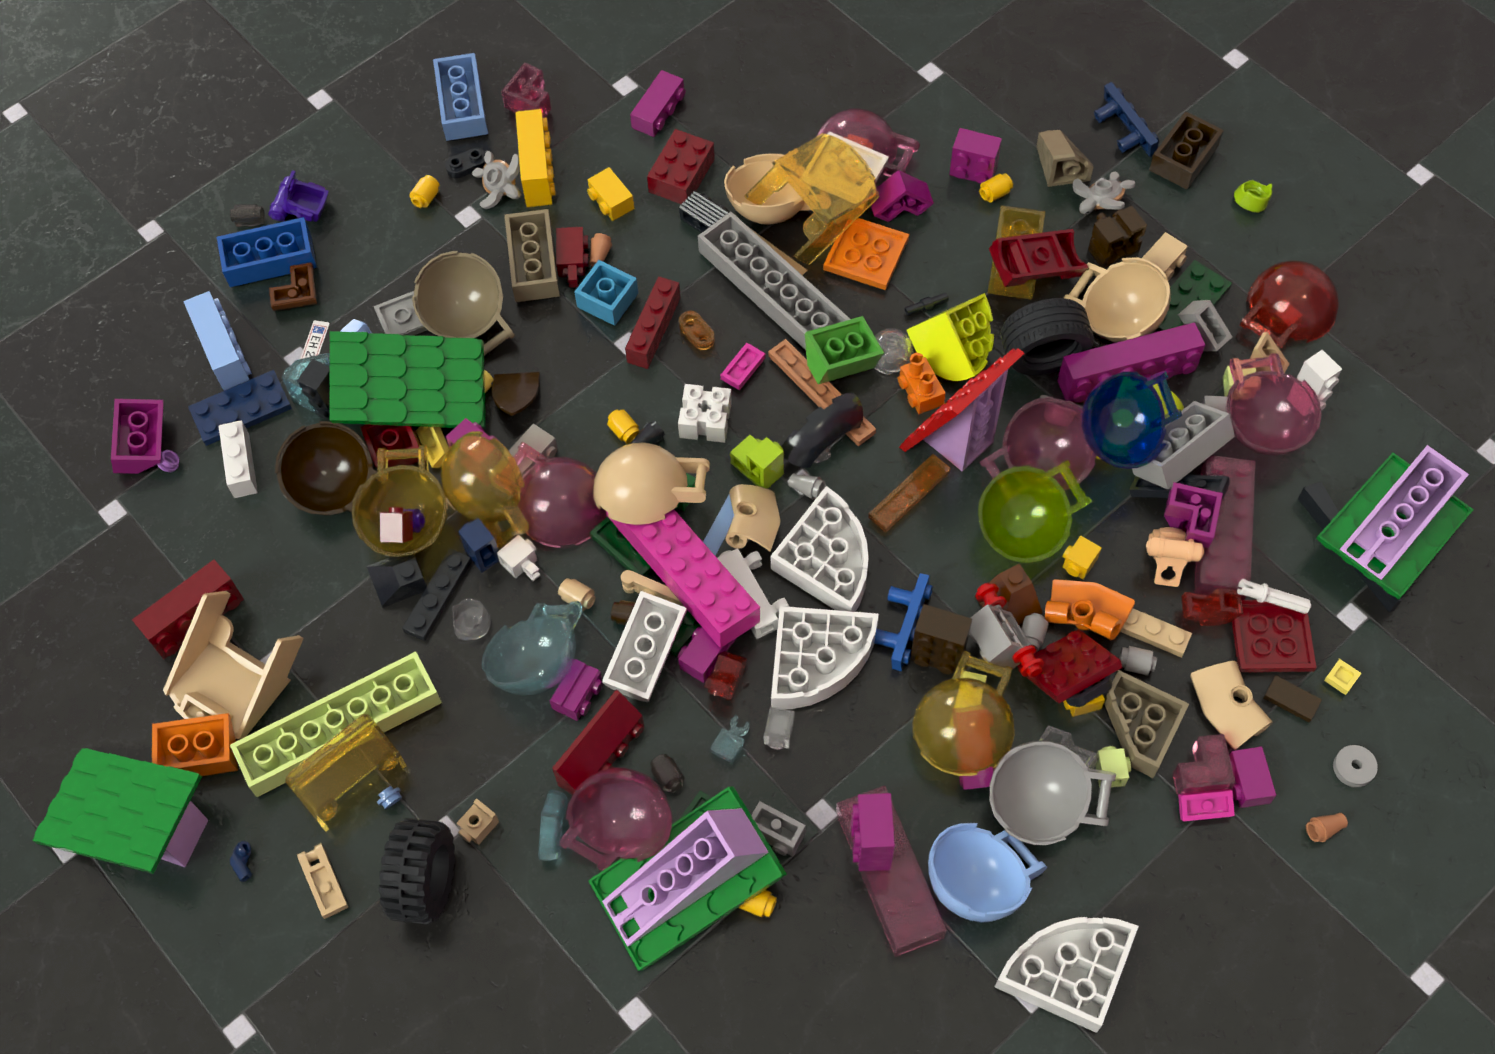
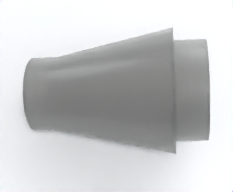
M793 473L789 479V487L798 490L811 499H815L825 488V481L821 480L820 477Z

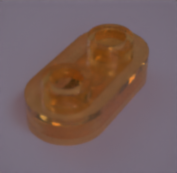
M686 311L680 315V330L689 341L700 350L711 348L715 342L714 332L703 318L695 311Z

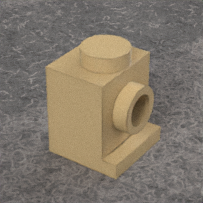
M476 798L472 807L456 824L460 829L458 834L468 843L473 840L479 845L499 823V820L493 811ZM478 818L479 822L475 825H472L474 820Z

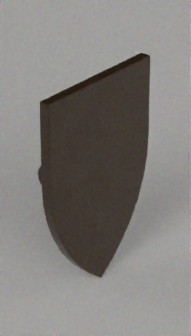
M540 372L494 374L492 396L495 404L502 411L512 416L526 409L538 394Z

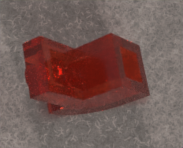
M1217 588L1209 595L1186 592L1181 596L1184 619L1200 621V626L1223 625L1232 622L1243 614L1241 595L1237 593V590Z
M727 651L720 653L714 672L707 677L705 688H708V692L732 700L741 681L747 658Z

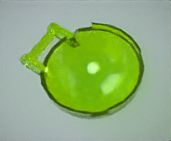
M1068 460L1047 472L1030 467L1031 465L1012 467L1001 472L991 480L979 501L978 522L984 539L993 550L1007 559L1030 563L1044 560L1062 548L1071 534L1069 533L1072 524L1071 514L1092 502L1089 496L1086 497L1069 468L1070 463ZM1061 472L1078 501L1071 507L1064 489L1052 477Z

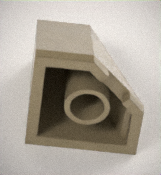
M1061 130L1039 132L1036 147L1048 187L1072 184L1078 178L1082 182L1091 180L1093 164Z

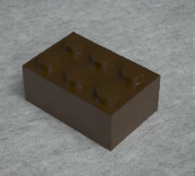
M1185 111L1155 151L1149 171L1188 190L1219 147L1224 130Z
M923 604L914 632L910 660L922 667L931 666L937 668L944 674L953 673L958 675L973 619Z

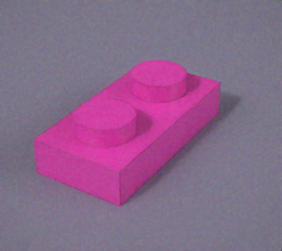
M746 343L721 373V380L740 390L764 361L765 353Z
M1231 789L1178 794L1180 819L1182 821L1235 816L1233 792Z

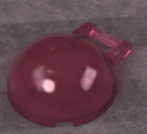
M848 109L831 116L820 128L813 146V157L828 132H832L889 156L888 162L881 174L891 177L898 170L906 173L905 169L914 152L918 151L920 143L915 139L894 133L882 117L871 111ZM899 147L905 149V152L898 166L892 163L895 160Z
M1278 353L1262 358L1230 359V370L1234 384L1229 389L1225 412L1230 414L1237 441L1247 449L1263 455H1284L1306 445L1319 429L1322 415L1319 399L1304 379L1301 382L1290 374H1284ZM1266 366L1271 368V371H1259L1245 376L1242 369Z
M1053 397L1036 399L1025 404L1014 414L1005 429L1003 447L979 463L982 467H986L1004 496L1002 498L1005 502L1028 487L1048 493L1068 490L1084 480L1096 463L1094 461L1097 448H1099L1097 430L1087 413L1075 403ZM1002 454H1004L1010 471L1022 483L1013 490H1011L993 462Z
M521 442L517 453L500 473H496L493 476V480L514 495L515 517L523 531L533 540L555 548L574 543L576 546L590 539V532L606 518V510L602 507L599 509L594 500V479L597 473L590 466L577 459L568 457L547 458L528 444ZM527 456L536 464L523 474L516 485L508 477Z
M628 768L601 770L581 783L572 795L566 813V820L568 819L570 828L563 835L559 846L564 849L568 847L597 864V868L601 871L609 867L618 856L622 859L637 858V862L654 856L668 841L672 828L671 807L663 790L649 776ZM577 835L590 847L605 853L604 856L594 851L593 849L587 847L586 845L582 844L581 842L577 841L575 839Z

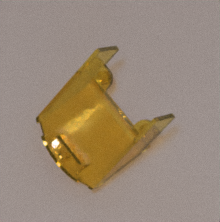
M824 133L773 161L772 164L774 166L744 195L752 203L762 205L774 192L780 191L787 183L794 188L814 212L805 221L803 231L809 241L794 255L796 259L808 265L879 198L875 176L864 158L841 139Z

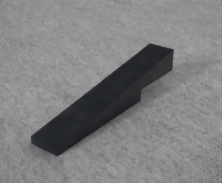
M1321 481L1304 487L1298 497V500L1322 530L1339 513ZM1352 566L1387 611H1395L1402 601L1401 598L1397 599L1388 594L1380 585L1366 578L1361 571Z

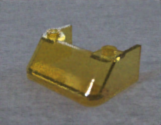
M364 714L294 768L287 775L285 782L326 832L329 830V827L324 821H328L335 816L338 807L337 799L376 768L381 771L391 770L399 764L404 769L407 765L399 751L369 714Z

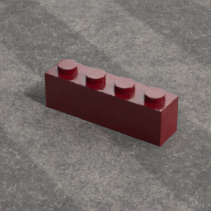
M658 276L625 347L627 363L646 369L649 368L680 301L679 282Z

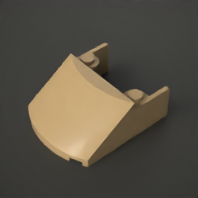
M227 591L205 593L200 600L163 691L165 695H170L175 703L174 709L184 719L229 713L235 739H241L249 734L291 681L287 676L302 644L303 637L298 635L278 639L266 664L230 643L233 635V625L228 618L222 615L230 593Z

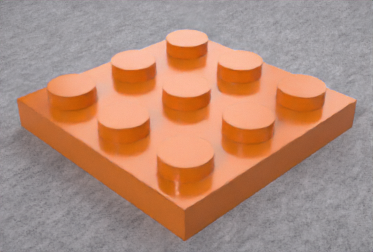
M847 216L826 258L823 270L886 290L909 240V234L857 217L849 218Z

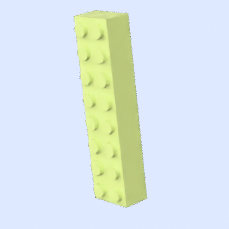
M414 652L230 744V747L249 788L256 797H259L442 702L417 652Z

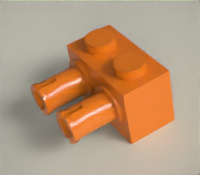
M921 353L912 354L910 356V363L900 366L898 383L902 390H906L910 406L912 408L915 407L918 414H922L942 406L946 393L926 357L923 358Z

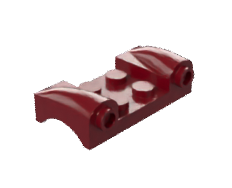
M1073 229L997 238L989 247L992 260L1005 287L1024 285L1031 279L1060 276L1061 279L1080 277L1089 268L1086 263L1080 260L1076 253Z

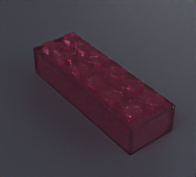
M1211 455L1204 461L1201 475L1229 476L1230 486L1224 499L1221 500L1214 539L1209 548L1203 547L1204 554L1200 561L1196 562L1194 595L1227 600H1245L1246 596L1238 594L1237 589H1242L1238 587L1241 579L1251 582L1255 461Z
M884 785L863 794H885L888 791ZM858 795L838 802L836 806V814L851 851L854 838L851 836L852 804H857ZM892 803L895 848L891 870L860 872L896 957L943 939L947 929Z

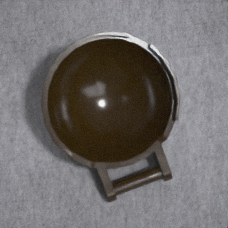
M319 421L320 423L306 427L304 425L291 433L281 445L275 465L279 488L287 500L298 509L310 514L329 516L349 511L373 524L375 513L390 488L395 487L396 482L373 469L369 449L361 437L347 426L328 421ZM373 477L382 482L364 512L354 505L366 493Z

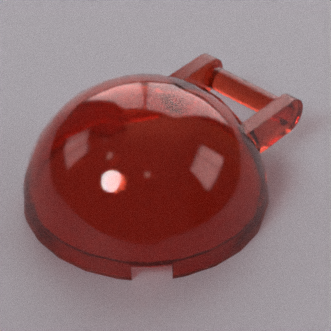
M1290 260L1272 265L1259 274L1250 287L1246 302H1249L1251 311L1243 318L1240 326L1244 329L1249 328L1259 336H1262L1264 332H1268L1279 350L1291 337L1295 340L1308 339L1307 343L1321 338L1330 331L1336 320L1339 300L1335 285L1324 271L1307 262ZM1257 317L1267 328L1281 334L1280 338L1255 322L1254 319Z

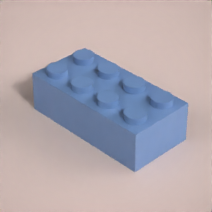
M475 53L433 59L441 121L446 141L488 134Z

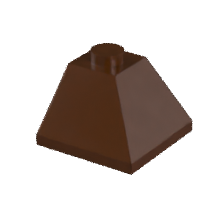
M1020 564L998 574L989 582L998 586L997 596H1003L1007 601L1002 610L1011 612L1019 626L1023 625L1025 616L1032 613L1042 615L1043 612L1033 583ZM978 602V603L980 604L981 608H983L984 605H985V603H984V602Z

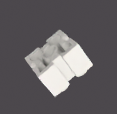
M685 384L682 398L683 408L680 409L678 420L679 438L698 440V435L707 436V441L725 443L728 429L727 419L730 417L732 404L731 389L712 387V392L704 391L703 386Z

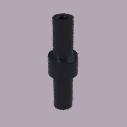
M947 293L932 298L928 296L920 299L918 303L905 307L904 310L907 316L920 311L926 312L932 310L936 305L949 301Z

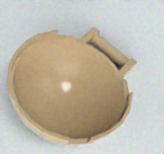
M761 154L743 159L744 165L736 170L735 166H732L724 180L727 197L735 210L746 219L759 224H777L792 218L799 211L826 210L831 206V199L828 193L820 190V195L809 196L812 186L801 182L802 175L805 172L804 168L794 162V157L782 154Z
M1122 258L1123 262L1110 265L1107 270L1092 263H1087L1089 268L1083 273L1070 294H1066L1064 298L1074 300L1085 308L1092 332L1102 339L1117 343L1152 334L1162 324L1169 310L1171 291L1165 273L1158 265L1149 260ZM1096 276L1095 280L1089 285L1083 297V301L1078 299V296L1081 294V292L1083 291L1091 277Z
M632 443L622 446L606 457L597 471L594 479L595 503L599 509L602 507L608 512L609 518L626 524H650L664 520L665 514L675 509L679 502L702 503L705 501L706 473L710 469V462L704 458H677L660 446L650 443ZM686 473H696L695 488L687 487Z

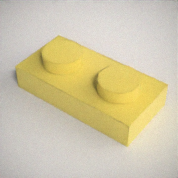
M419 427L416 432L431 467L440 468L452 454L441 428Z

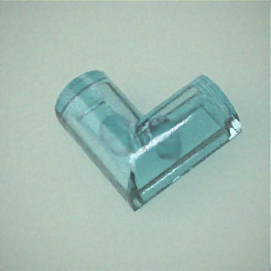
M550 789L548 791L541 813L539 860L552 861L558 859L561 855L563 820L568 806V798L563 792Z

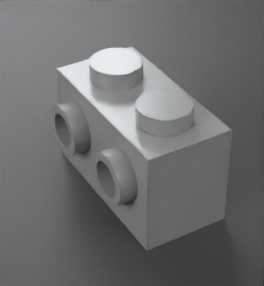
M759 801L751 815L752 819L756 822L768 844L773 846L772 849L784 856L789 854L793 857L805 836L806 825Z

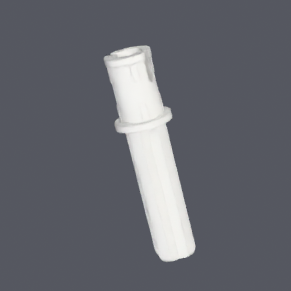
M1241 579L1238 587L1242 588L1237 589L1238 594L1255 598L1260 603L1265 601L1304 614L1308 613L1311 608L1309 599L1270 588L1265 583L1260 585L1246 579Z

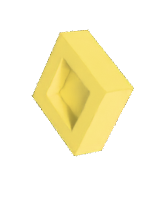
M1339 659L1324 681L1346 695L1361 673Z

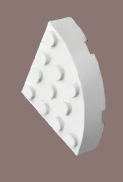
M826 486L771 555V569L834 610L856 612L866 588L869 558L867 541L858 518L849 509V505Z
M780 606L771 710L810 706L828 699L845 688L858 675L869 658L874 646L879 614Z
M1079 917L1054 923L1035 933L1016 950L1007 961L995 988L1097 1033L1105 1019L1138 926L1119 919L1105 917L1102 919Z

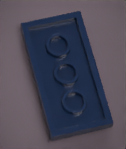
M274 370L188 406L206 446L220 440L219 425L242 420L247 429L292 409Z

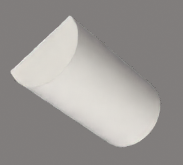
M640 591L602 680L603 684L613 690L617 689L623 695L648 702L687 608Z

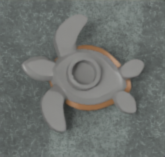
M487 151L484 156L486 163L484 168H476L472 172L476 178L482 177L484 189L489 193V196L480 203V206L484 209L497 205L502 196L507 195L512 199H519L521 196V191L515 185V178L520 171L519 155L514 154L509 165L505 161L494 160L493 153Z
M1112 172L1109 180H1098L1090 187L1086 186L1079 178L1073 181L1074 192L1086 198L1080 204L1079 211L1082 214H1090L1094 209L1123 208L1125 203L1120 200L1124 196L1125 189L1135 187V181L1126 180L1120 182L1117 172Z

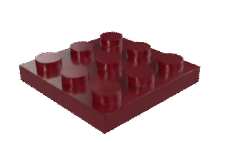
M1231 600L1229 605L1237 663L1240 672L1315 671L1317 667L1308 613L1304 614L1265 601L1260 603L1257 600Z
M1078 629L1034 654L1035 658H1041L1045 663L1042 668L1043 670L1035 677H1026L1057 703H1061L1121 669L1122 664L1119 658ZM1021 663L1017 665L1019 672L1023 667Z

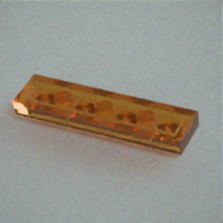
M932 454L869 513L868 518L887 532L950 473L951 468L935 454Z

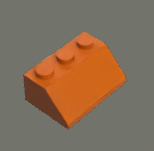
M225 713L152 724V763L198 773L201 776L238 771V762L230 747V744L236 742L230 714Z

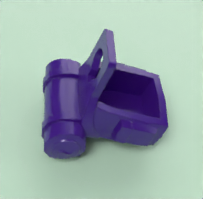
M292 170L290 176H286L283 182H281L279 191L270 205L268 215L276 221H284L286 216L291 214L296 215L298 218L304 217L306 221L317 222L324 211L329 191L315 183L299 181L296 179V171Z

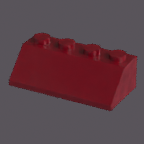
M617 689L552 768L557 784L581 802L586 796L588 798L592 796L597 788L598 781L602 777L605 778L609 775L615 760L625 755L631 740L638 738L644 730L642 714Z

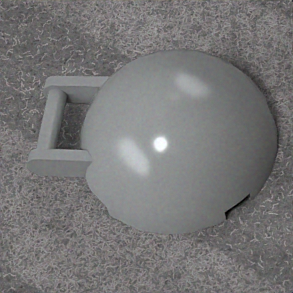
M1049 741L1024 743L1010 750L999 761L993 771L990 781L992 811L1005 831L1016 839L1033 845L1053 844L1066 840L1065 837L1076 830L1080 823L1108 826L1109 818L1106 816L1112 781H1115L1116 773L1087 768L1079 755L1057 743ZM1091 778L1101 780L1096 815L1086 814L1091 801Z

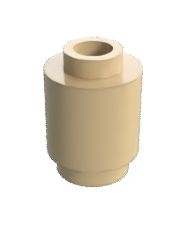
M565 579L558 589V595L561 596V599L580 611L591 608L595 602L594 590L576 579Z

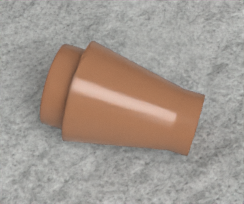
M597 233L591 238L590 266L594 267L598 260L604 262L612 247L609 236Z
M1342 813L1313 817L1306 824V831L1314 842H1325L1341 829L1346 828L1348 822Z

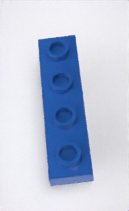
M920 573L915 589L912 591L893 586L890 587L888 601L907 605L908 610L901 631L895 634L877 629L874 644L894 648L891 658L892 669L902 672L904 663L908 664L910 661L912 650L909 647L911 642H913L915 628L925 599L929 600L932 594L933 586L930 585L929 575Z

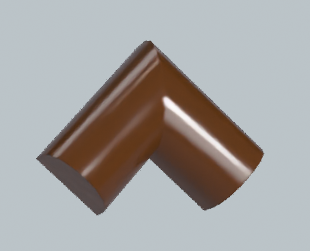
M312 262L290 266L291 285L269 288L273 311L317 304Z

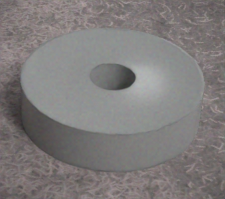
M1349 745L1342 748L1336 755L1333 769L1337 778L1344 784L1351 787H1363L1375 777L1378 765L1376 758L1368 749L1359 745ZM1352 763H1356L1359 769L1353 768Z

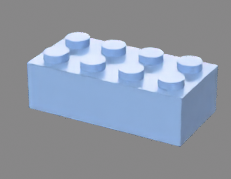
M210 291L183 301L211 368L222 389L225 391L250 380L248 375L252 373L244 359V354L237 343V338L230 327V322L219 299H213Z

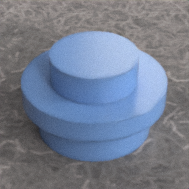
M390 786L379 794L380 799L377 801L379 806L382 805L387 809L397 803L402 798L399 793L401 791L400 788L393 789Z

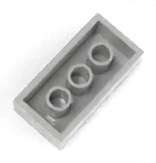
M1193 401L1128 452L1133 474L1169 489L1172 487L1173 482L1177 483L1235 437L1230 414Z

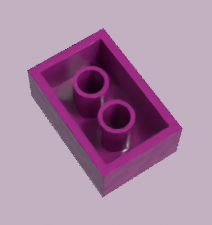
M891 793L859 794L857 804H852L851 836L854 837L852 847L853 863H858L859 871L891 870L895 848Z

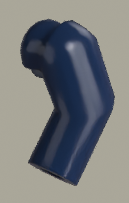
M247 841L239 842L235 846L230 858V865L241 882L247 881L252 877V873L246 865L251 854V845Z

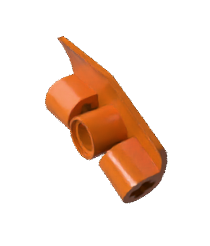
M1054 579L1051 601H1047L1045 607V620L1048 623L1075 625L1080 630H1091L1113 640L1127 621L1135 601L1098 583Z

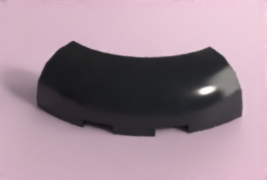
M849 392L832 399L833 404L825 409L820 406L806 418L808 422L798 432L794 429L782 444L784 459L796 466L810 468L818 456L832 442L843 434L860 428L863 421V407L856 394Z

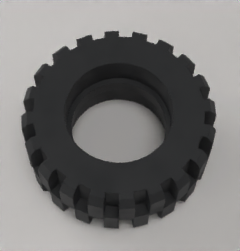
M406 818L394 826V830L390 832L389 840L384 847L385 852L384 856H382V866L379 873L380 904L383 906L384 914L389 919L401 922L430 924L438 920L439 916L442 915L444 906L448 902V895L451 892L455 864L453 834L451 829L443 822Z

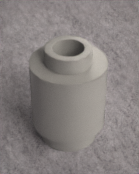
M1032 613L1025 616L1021 630L1030 645L1035 646L1037 652L1039 647L1043 646L1049 623L1045 620L1044 616Z
M1129 646L1128 648L1122 647L1119 659L1125 671L1148 675L1149 671L1154 672L1157 657L1153 656V651Z

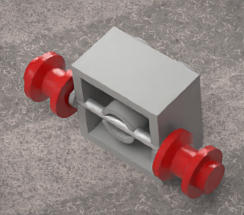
M990 583L981 585L977 589L978 592L975 598L978 602H984L985 605L971 617L973 620L969 636L974 642L978 643L982 658L987 663H993L1009 669H1014L1021 663L1023 666L1020 670L1022 676L1032 678L1039 675L1045 663L1041 658H1035V646L1030 645L1012 613L1002 610L1007 601L1005 597L997 596L998 586Z

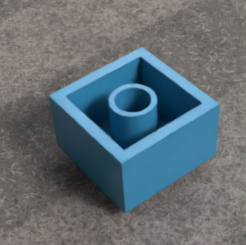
M600 260L597 261L574 292L578 308L614 326L639 294L636 277Z

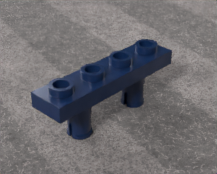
M1112 82L1104 86V99L1108 104L1094 111L1096 120L1101 123L1113 115H1118L1131 132L1117 141L1119 150L1124 153L1139 144L1149 157H1152L1158 149V136L1154 132L1151 133L1145 119L1137 115L1135 107L1131 102L1128 103L1122 90L1116 88Z

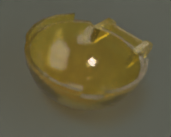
M469 432L457 439L445 454L441 468L442 488L453 508L468 519L476 520L479 518L495 538L497 547L501 548L506 545L507 540L517 534H524L529 529L528 522L517 506L520 502V488L525 485L514 457L496 438L488 440L482 437L483 432ZM508 520L512 527L502 532L497 523Z
M420 445L419 448L398 450L378 448V473L373 474L363 485L360 484L353 499V525L359 538L371 550L391 557L416 555L430 547L442 533L448 513L446 495L438 479L428 470L427 445ZM419 458V467L399 465L388 468V460ZM401 506L404 509H419L425 517V525L419 533H413V540L403 543L380 542V513L389 511V507Z
M964 651L953 678L932 687L922 697L912 722L913 738L921 750L920 754L933 767L957 776L978 775V771L985 770L991 766L992 769L996 767L999 761L1009 752L1015 735L1013 713L1003 694L1011 677L1012 667L1006 666V668L972 657L971 653ZM970 666L1001 677L997 690L980 680L962 678L966 667Z

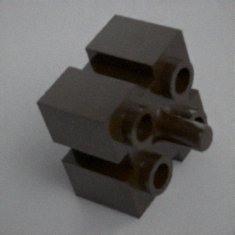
M1133 206L1116 211L1113 218L1107 217L1104 213H1100L1097 216L1098 221L1094 223L1093 236L1090 239L1088 251L1101 268H1106L1116 263L1121 257L1126 258L1140 251L1142 244L1140 237L1144 236L1147 224Z

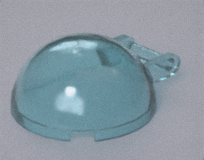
M572 601L567 605L537 603L527 621H520L509 629L505 625L491 639L483 654L482 670L486 673V678L497 688L512 695L520 696L538 695L556 686L567 675L574 661L576 653L574 628L582 614V604L579 601Z

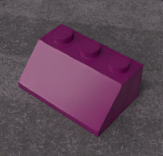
M115 399L111 449L113 473L138 474L161 463L163 400Z

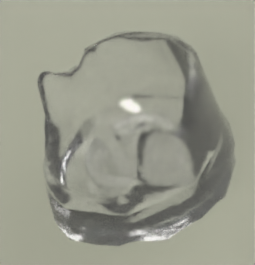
M464 599L458 605L452 607L453 628L458 639L478 640L488 632L491 621L490 615L480 601Z

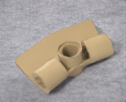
M741 484L734 486L729 492L734 517L726 535L727 544L739 549L743 548L748 539L771 551L780 526L775 493L769 489L754 485Z
M1236 661L1216 664L1191 673L1190 677L1205 717L1234 750L1238 749L1252 736H1258L1273 723L1268 715L1252 699V692L1245 686ZM1233 697H1239L1243 703L1236 702Z

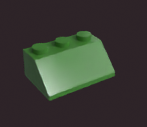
M863 316L805 333L807 366L817 384L875 368L884 354Z

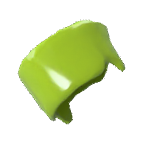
M1254 180L1242 183L1234 192L1235 201L1248 211L1258 213L1264 211L1272 196V184L1266 186Z

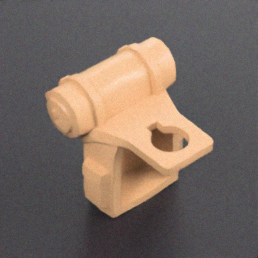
M1164 527L1154 529L1149 534L1146 543L1148 555L1153 556L1157 563L1154 583L1178 587L1185 565L1191 561L1199 562L1204 554L1202 543H1196L1194 539L1185 541V531L1178 528ZM1167 566H1172V570L1176 573L1175 577L1169 580L1164 579L1161 576L1162 572L1167 569Z

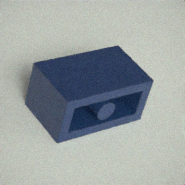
M479 518L473 522L466 523L458 531L466 554L471 557L481 573L499 562L497 555L499 550L495 538Z

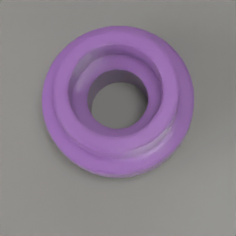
M162 451L161 463L157 465L165 472H174L178 468L179 457L173 451Z

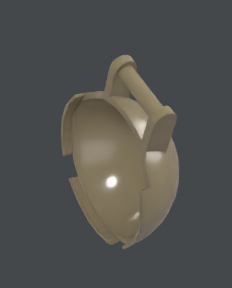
M451 251L436 256L422 267L414 281L416 285L412 302L419 321L428 331L445 338H476L485 333L497 320L504 330L484 344V356L509 337L512 339L516 336L500 315L503 303L500 279L494 268L485 259L474 253L468 254Z

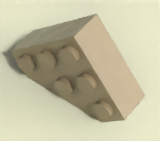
M1118 670L1112 682V687L1106 694L1104 705L1122 749L1124 748L1125 757L1130 758L1131 768L1154 778L1189 703Z

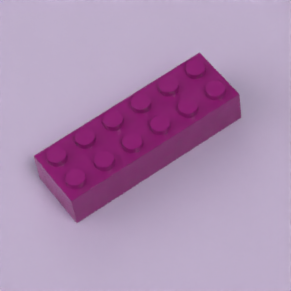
M1194 322L1063 357L1058 384L1067 403H1079L1087 398L1094 396L1102 397L1110 392L1117 391L1123 372L1151 381L1166 380L1181 373L1189 374L1197 369L1205 343Z

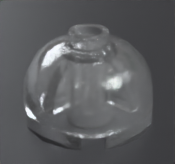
M887 328L875 335L884 352L875 365L877 371L892 375L893 372L900 371V366L910 363V356L914 354V348L910 337L906 333L896 328Z

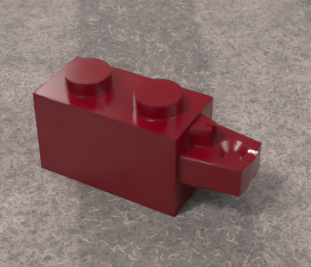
M583 227L556 228V265L559 277H568L569 288L578 287V276H585V267H589L588 253L585 254V249H589L588 235L584 236Z

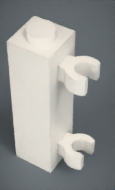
M738 548L733 551L723 552L717 559L760 606V623L751 628L756 639L777 630L780 606L789 607L785 598L777 600L772 605L769 604L750 570L762 566L760 561L762 558L758 551L750 553L746 558H743Z

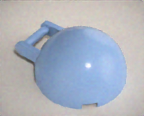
M959 823L948 827L934 841L928 860L930 882L938 899L956 915L977 922L996 921L1011 915L1020 908L1032 890L1030 888V880L1041 875L1046 870L1047 866L1044 862H1039L1022 841L1009 835L1005 830L994 836L988 830L976 828L977 823ZM1007 842L1011 844V846L1017 851V853L1022 857V859L1028 864V869L1025 868L1023 862L1021 861L1017 853L1006 844Z

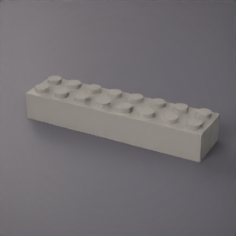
M729 212L698 235L699 252L805 350V333L807 331L850 320L848 316L732 212Z

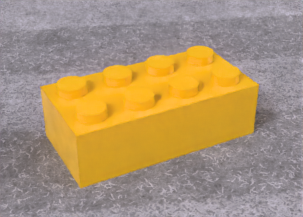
M541 109L516 112L521 183L526 206L553 205L552 196L556 195L553 182L554 171L551 162L553 159L547 117L543 118Z

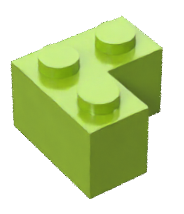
M749 435L730 452L731 464L756 486L768 489L784 474L783 448L777 442H772L767 437L761 441Z

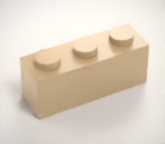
M1165 232L1142 259L1149 260L1158 265L1169 281L1174 273V269L1176 267L1180 268L1186 261L1187 256L1185 253L1188 246Z

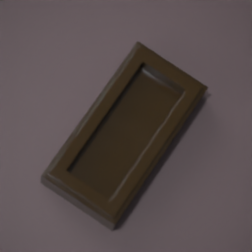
M1275 675L1263 697L1265 700L1308 723L1311 722L1322 699Z

